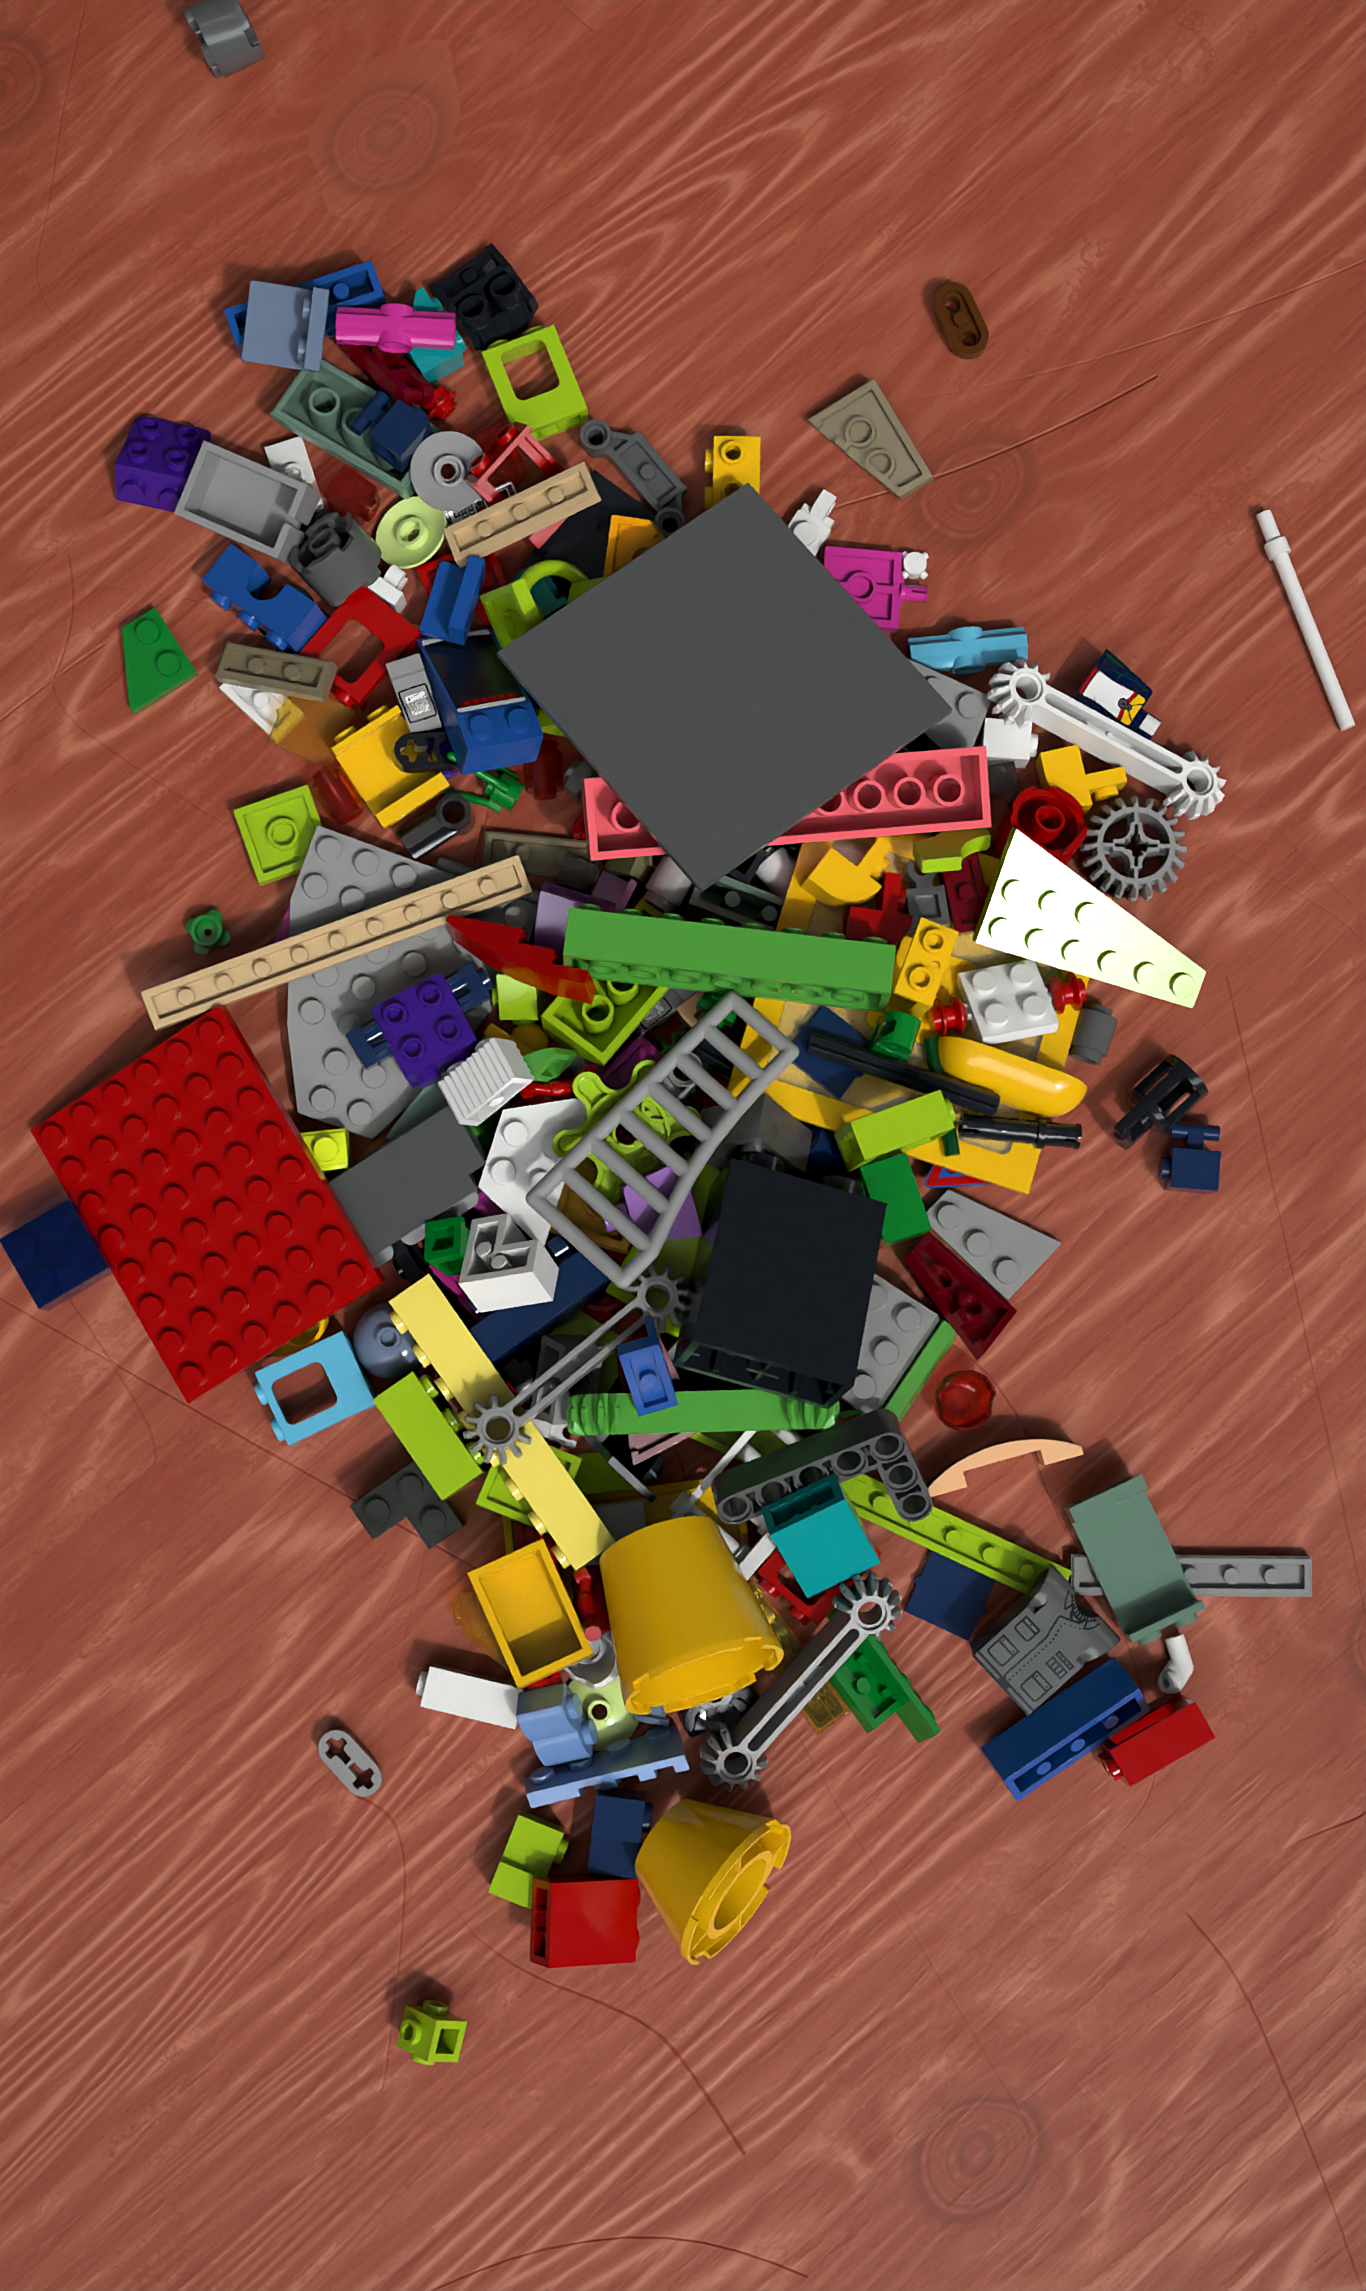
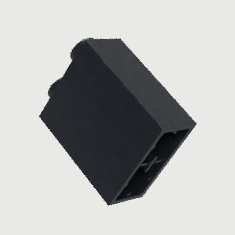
M747 1153L742 1155L739 1160L731 1158L709 1189L701 1227L703 1236H700L672 1366L829 1410L855 1383L887 1203L864 1197L863 1186L847 1177L828 1175L822 1176L816 1182L786 1174V1163L769 1154Z

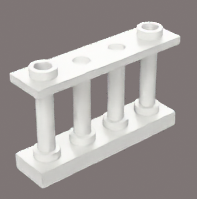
M770 1430L787 1445L804 1439L795 1430ZM745 1431L691 1495L684 1490L668 1508L674 1513L670 1519L683 1516L709 1517L694 1503L712 1485L713 1479L724 1470L736 1455L745 1463L762 1456L747 1443L756 1431ZM763 1515L750 1519L759 1527L756 1531L762 1535L752 1548L746 1543L742 1546L717 1524L746 1580L753 1575L776 1547L768 1532Z

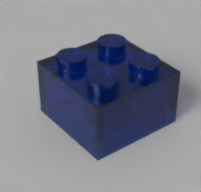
M67 1199L0 1239V1243L38 1309L47 1311L53 1309L111 1275V1271L114 1270L77 1203L71 1199Z

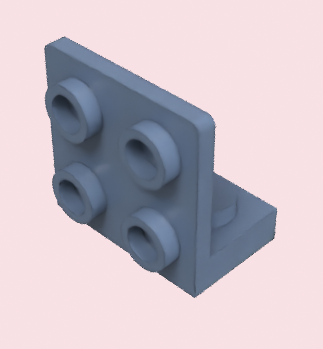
M251 281L242 350L243 361L320 373L329 290L316 287L310 290L261 281Z

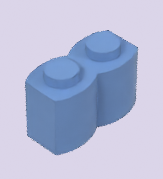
M565 1683L518 1694L516 1710L518 1723L527 1739L532 1741L535 1752L544 1766L551 1767L593 1757V1744L598 1741L597 1728L592 1719L588 1720L583 1713L582 1703L577 1693H572Z

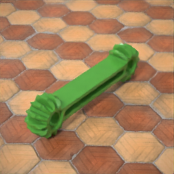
M757 1389L675 1392L678 1405L638 1416L631 1393L577 1394L568 1398L566 1422H568V1432L574 1436L828 1429L838 1424L840 1408L839 1402H836L828 1410Z

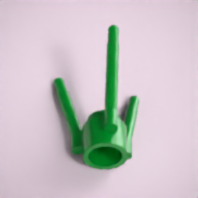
M448 752L447 757L457 763L454 752ZM503 767L494 769L498 773L495 772L493 776L486 771L472 773L488 783L484 793L489 795L490 799L452 789L445 790L443 794L445 796L458 794L463 796L469 803L487 807L499 814L502 808L508 811L513 809L525 784L518 781L519 776Z

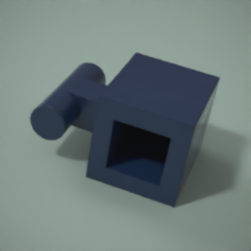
M379 390L352 420L349 428L356 435L361 436L369 426L372 427L373 430L370 432L371 451L402 473L411 463L412 456L417 447L424 439L431 435V424L428 416L422 409L415 405L408 406L400 399L387 413L384 412L383 409L389 404L390 398Z
M1177 1122L1170 1129V1138L1185 1139V1148L1173 1147L1166 1151V1157L1161 1156L1158 1176L1159 1180L1164 1181V1190L1213 1194L1218 1191L1221 1151L1203 1150L1204 1140L1219 1141L1220 1126Z

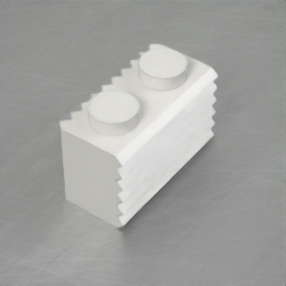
M495 1037L482 1040L476 1045V1052L472 1053L471 1057L449 1067L447 1070L448 1076H445L443 1080L438 1082V1086L459 1124L480 1125L534 1080L531 1070L527 1067V1063L523 1060L524 1057L520 1054V1050L516 1047L517 1044L513 1040Z

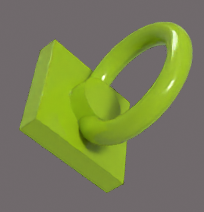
M545 560L529 567L519 580L480 595V600L502 649L544 621L542 612L530 593L533 585L538 580L554 575L565 578L571 583L589 580L588 577L580 569L568 562Z

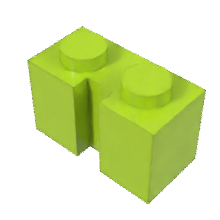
M520 1810L488 1893L531 1910L533 1877H547L552 1862L561 1864L569 1843L568 1840L562 1838L565 1827Z

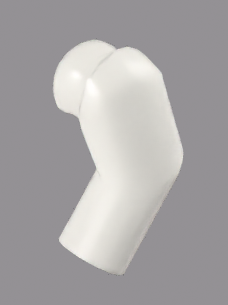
M1184 1634L1165 1638L1170 1660L1158 1676L1157 1685L1166 1694L1178 1693L1185 1686L1194 1670Z

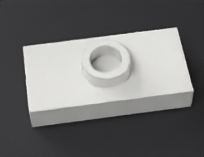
M299 436L264 447L272 470L305 483L319 491L302 437ZM322 497L313 516L326 512Z

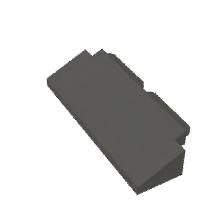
M446 1104L349 1168L329 1179L328 1182L377 1266L380 1267L392 1259L394 1255L392 1244L401 1239L407 1245H414L424 1239L425 1222L460 1216L478 1203L479 1194L477 1190L479 1183L472 1173L486 1164L488 1152L469 1125L457 1122L450 1106Z

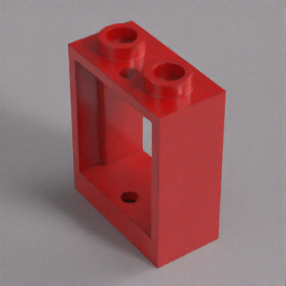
M1180 1694L1140 1717L1102 1743L1100 1747L1103 1752L1097 1756L1109 1776H1112L1115 1781L1120 1779L1131 1787L1216 1737L1196 1702Z

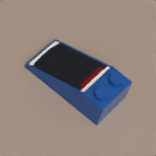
M491 627L469 630L465 646L433 637L416 639L415 645L420 654L461 775L537 761L544 737L525 689L497 657V652L502 647Z

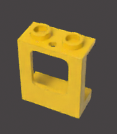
M921 917L913 938L904 936L899 941L895 952L892 990L885 1013L889 1010H896L920 1018L933 1006L958 937V931Z

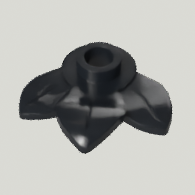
M748 1685L717 1700L684 1709L683 1724L689 1737L698 1736L707 1730L718 1734L720 1733L719 1725L721 1722L725 1723L728 1729H732L757 1702L759 1697Z

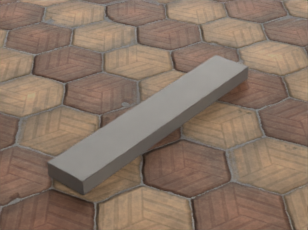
M1069 1554V1570L1072 1571L1069 1583L1074 1587V1595H1104L1086 1555ZM1176 1555L1195 1596L1312 1597V1556Z

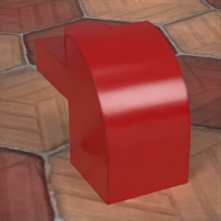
M886 872L878 880L882 887L876 893L875 910L850 906L842 915L840 934L846 936V940L863 941V938L877 937L885 939L888 945H896L906 935L912 924L913 915L898 913V911L903 910L906 899V888L901 887L902 874Z

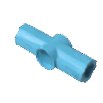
M974 626L962 627L949 631L947 635L908 638L907 658L936 672L952 670L954 674H971L983 671L987 666L1003 665L1008 662L1013 664L1017 659L1024 658L1025 662H1027V635L1024 627L982 631V628Z

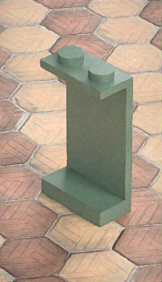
M1134 1474L1064 1507V1510L1125 1639L1131 1643L1138 1640L1141 1646L1162 1636L1160 1630L1173 1623L1176 1628H1180L1198 1619L1196 1612L1205 1609L1202 1600L1196 1599L1145 1492L1149 1488L1143 1475Z

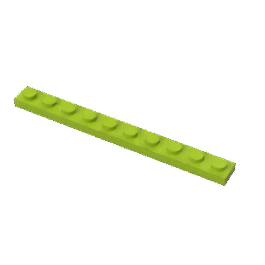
M770 1430L756 1431L747 1441L762 1456L787 1446ZM745 1431L698 1432L690 1436V1438L726 1454ZM736 1455L734 1457L735 1459L744 1462L739 1456ZM865 1474L841 1483L860 1517L1022 1593L1028 1594L1036 1578L1050 1563L1067 1581L1072 1573L1067 1568L934 1506L929 1515L924 1519L915 1522L906 1521L898 1515L884 1483Z

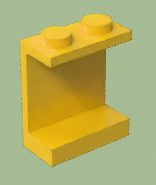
M384 705L367 716L369 724L358 731L352 726L341 732L334 738L337 744L331 748L332 753L383 830L388 829L450 787L442 772L405 773L394 765L392 750L395 743L401 736L410 733L398 705L392 709ZM407 745L405 751L401 753V755L408 756L409 762H415L419 754H427L426 752H415L412 745Z

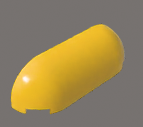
M943 1036L938 1038L939 1060L946 1077L996 1093L1000 1096V1104L1025 1113L1045 1118L1064 1115L1080 1104L1088 1089L1082 1081L1069 1074L997 1048L959 1037Z

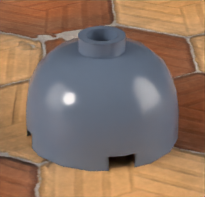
M388 1301L380 1302L368 1308L360 1317L353 1333V1346L360 1364L368 1372L386 1380H397L404 1378L412 1371L419 1372L423 1365L411 1349V1347L417 1344L409 1331L401 1335L388 1316L389 1313L394 1311Z

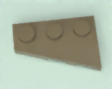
M872 379L808 419L809 424L900 501L934 480L875 379Z

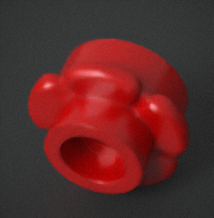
M445 385L436 388L432 402L422 405L428 413V418L432 420L438 418L440 421H443L449 417L457 408V404L454 402L457 393L455 390L450 392Z

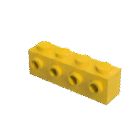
M714 436L713 449H706L705 473H713V487H705L704 510H708L746 483H749L760 494L761 437Z

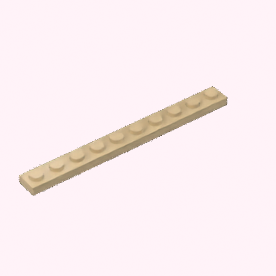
M519 855L147 989L142 991L141 994L154 1029L157 1031L207 1013L218 1005H229L447 925L448 915L467 918L530 895L532 890Z

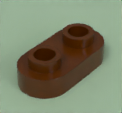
M956 282L944 284L937 290L934 297L933 311L952 352L962 359L977 358L984 352L989 338L987 326L967 287ZM953 302L958 305L959 309L949 311L945 305ZM969 336L973 338L975 343L973 345H965L961 339Z

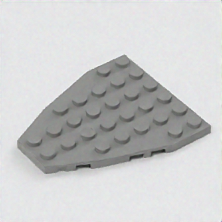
M317 825L290 898L289 938L458 876ZM516 899L467 918L522 928L529 942L537 918L538 905ZM448 925L289 982L287 1027L298 1113L341 1129L345 1128L347 1131L374 1140L414 1101L423 1088L420 1085L412 1088L404 1077L394 1056L366 1071L345 1034L373 1019L372 1010L375 1005L435 974H441L445 977L471 962L475 970L482 967L492 985H494V983H497L496 974L498 970L483 963L457 944ZM492 989L488 990L491 996L489 1001L464 1015L473 1032L494 1007Z

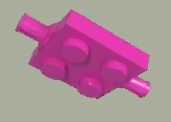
M825 546L822 565L883 632L896 633L898 630L899 609L903 600L926 603L928 586L905 585L901 572L902 552Z

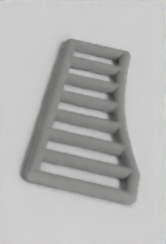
M734 991L727 992L526 1194L525 1200L527 1204L617 1287L627 1288L658 1257L688 1193L718 1145L767 1087L798 1057V1046L738 993ZM731 1011L735 1012L779 1051L764 1068L758 1065L716 1027ZM703 1039H706L752 1080L737 1098L688 1056ZM675 1067L680 1069L726 1110L711 1129L660 1084ZM648 1095L701 1142L688 1162L632 1113ZM619 1124L626 1128L679 1176L668 1199L603 1141ZM591 1152L660 1214L650 1237L575 1170ZM562 1181L639 1250L623 1269L546 1199Z

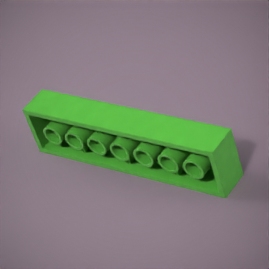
M580 904L578 908L569 907L563 950L564 966L589 970L592 979L718 994L734 991L743 997L885 1013L891 995L896 945H888L887 941L882 938L866 937L863 938V941L846 940L845 935L834 932H826L822 934V937L806 935L804 930L798 928H783L781 932L765 930V926L756 923H743L741 927L725 926L722 920L714 918H703L699 923L684 921V917L671 913L660 914V917L656 918L643 916V912L635 909H620L619 913L604 912L602 907L593 904Z

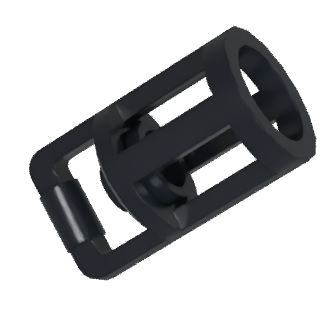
M1169 1054L1127 1094L1126 1097L1131 1110L1114 1127L1116 1143L1127 1150L1150 1129L1165 1135L1195 1105L1208 1095L1209 1092L1206 1085L1183 1060L1174 1054ZM1166 1073L1169 1074L1151 1092L1144 1095ZM1188 1094L1189 1097L1166 1118L1165 1114Z

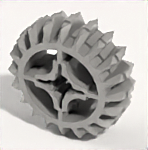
M1131 796L1128 807H1126L1122 798H1116L1114 810L1107 804H1104L1100 808L1102 817L1092 815L1089 819V823L1094 829L1087 828L1085 839L1090 842L1081 844L1079 851L1091 856L1084 859L1081 864L1083 868H1095L1088 877L1090 882H1094L1100 877L1104 880L1099 888L1100 892L1105 893L1110 886L1116 888L1113 893L1115 900H1119L1124 891H1128V900L1134 903L1138 898L1139 890L1146 901L1151 900L1153 889L1159 894H1163L1167 890L1165 881L1173 884L1178 879L1177 874L1173 870H1182L1185 866V862L1176 857L1187 852V846L1176 844L1177 841L1183 839L1185 831H1172L1171 828L1178 822V818L1174 816L1166 821L1163 815L1166 813L1167 807L1164 805L1157 812L1151 810L1153 806L1152 798H1148L1143 807H1139L1137 796ZM1127 821V828L1124 831L1123 838L1113 839L1111 843L1103 842L1104 834L1109 827L1118 822ZM1142 823L1148 825L1156 832L1161 843L1159 840L1150 839L1144 834ZM1131 838L1135 848L1141 849L1135 857V861L1134 856H1132V850L1125 849L1131 842ZM1105 855H1107V858L1117 859L1124 867L1125 876L1116 872L1109 865ZM1155 856H1163L1161 867L1156 873L1148 877L1139 878V871L1142 869L1143 860L1153 859Z

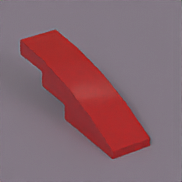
M448 915L446 923L454 941L483 963L519 982L547 993L592 1004L596 989L589 970L562 966L556 949L530 945L522 928Z

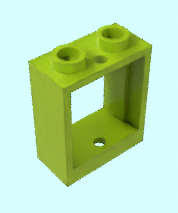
M941 1090L853 1120L837 1131L834 1136L849 1172L939 1139L955 1128L953 1121H955L956 1116L950 1100L943 1098Z

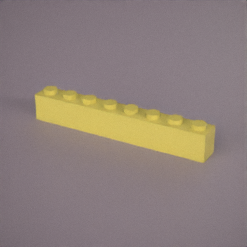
M427 1274L388 1301L394 1309L388 1316L401 1335L409 1331L417 1344L411 1347L424 1368L432 1364L440 1377L434 1382L446 1400L449 1401L455 1397L463 1408V1411L457 1415L467 1430L477 1429V1426L465 1421L466 1414H472L478 1418L481 1417V1414L474 1406L476 1401L482 1402L488 1410L491 1408L489 1401L491 1394H496L498 1407H504L515 1398L430 1274ZM521 1405L513 1412L517 1417L523 1416L526 1413ZM497 1418L489 1422L486 1433L491 1439L499 1441L509 1435L511 1428L506 1420ZM530 1421L519 1430V1433L530 1436L532 1438L531 1444L527 1445L519 1441L515 1443L521 1449L523 1455L517 1458L513 1455L510 1448L505 1450L507 1464L502 1466L510 1477L503 1482L517 1502L523 1497L527 1500L533 1509L527 1516L540 1535L548 1531L556 1545L551 1548V1551L562 1567L565 1569L572 1565L574 1570L577 1571L603 1553L616 1541L534 1423ZM485 1446L481 1449L484 1454L487 1450ZM494 1451L490 1461L494 1468L500 1464L499 1452Z

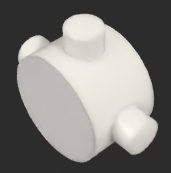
M904 551L902 553V559L904 560L902 575L904 579L908 577L910 579L921 578L924 580L928 576L925 569L927 565L926 560L929 556L926 552L922 554L911 552L908 554Z

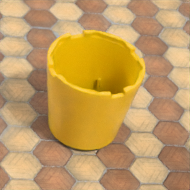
M686 1516L662 1521L621 1538L601 1555L599 1565L623 1703L628 1712L637 1715H647L651 1712L650 1707L663 1706L665 1713H671L717 1700L757 1681L754 1675L755 1672L765 1667L766 1671L773 1670L783 1659L784 1651L781 1643L713 1519L705 1516Z

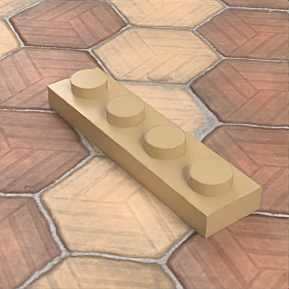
M582 462L444 528L443 532L456 563L462 568L467 565L469 556L483 558L602 500L585 462Z

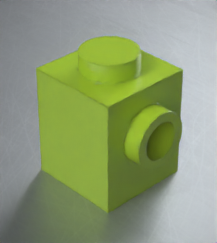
M498 971L496 974L497 983H494L492 989V1001L494 1007H499L500 1020H512V1023L515 1025H528L539 1020L547 1009L546 992L519 982Z

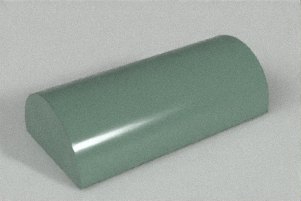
M323 359L321 360L320 373L300 370L271 411V419L402 498L409 499L416 492L410 478V464L401 473L372 452L370 445L372 427L369 426L361 436L356 435L349 428L352 420L377 391ZM391 402L383 409L384 412L387 413L392 408ZM431 424V435L443 432V430Z

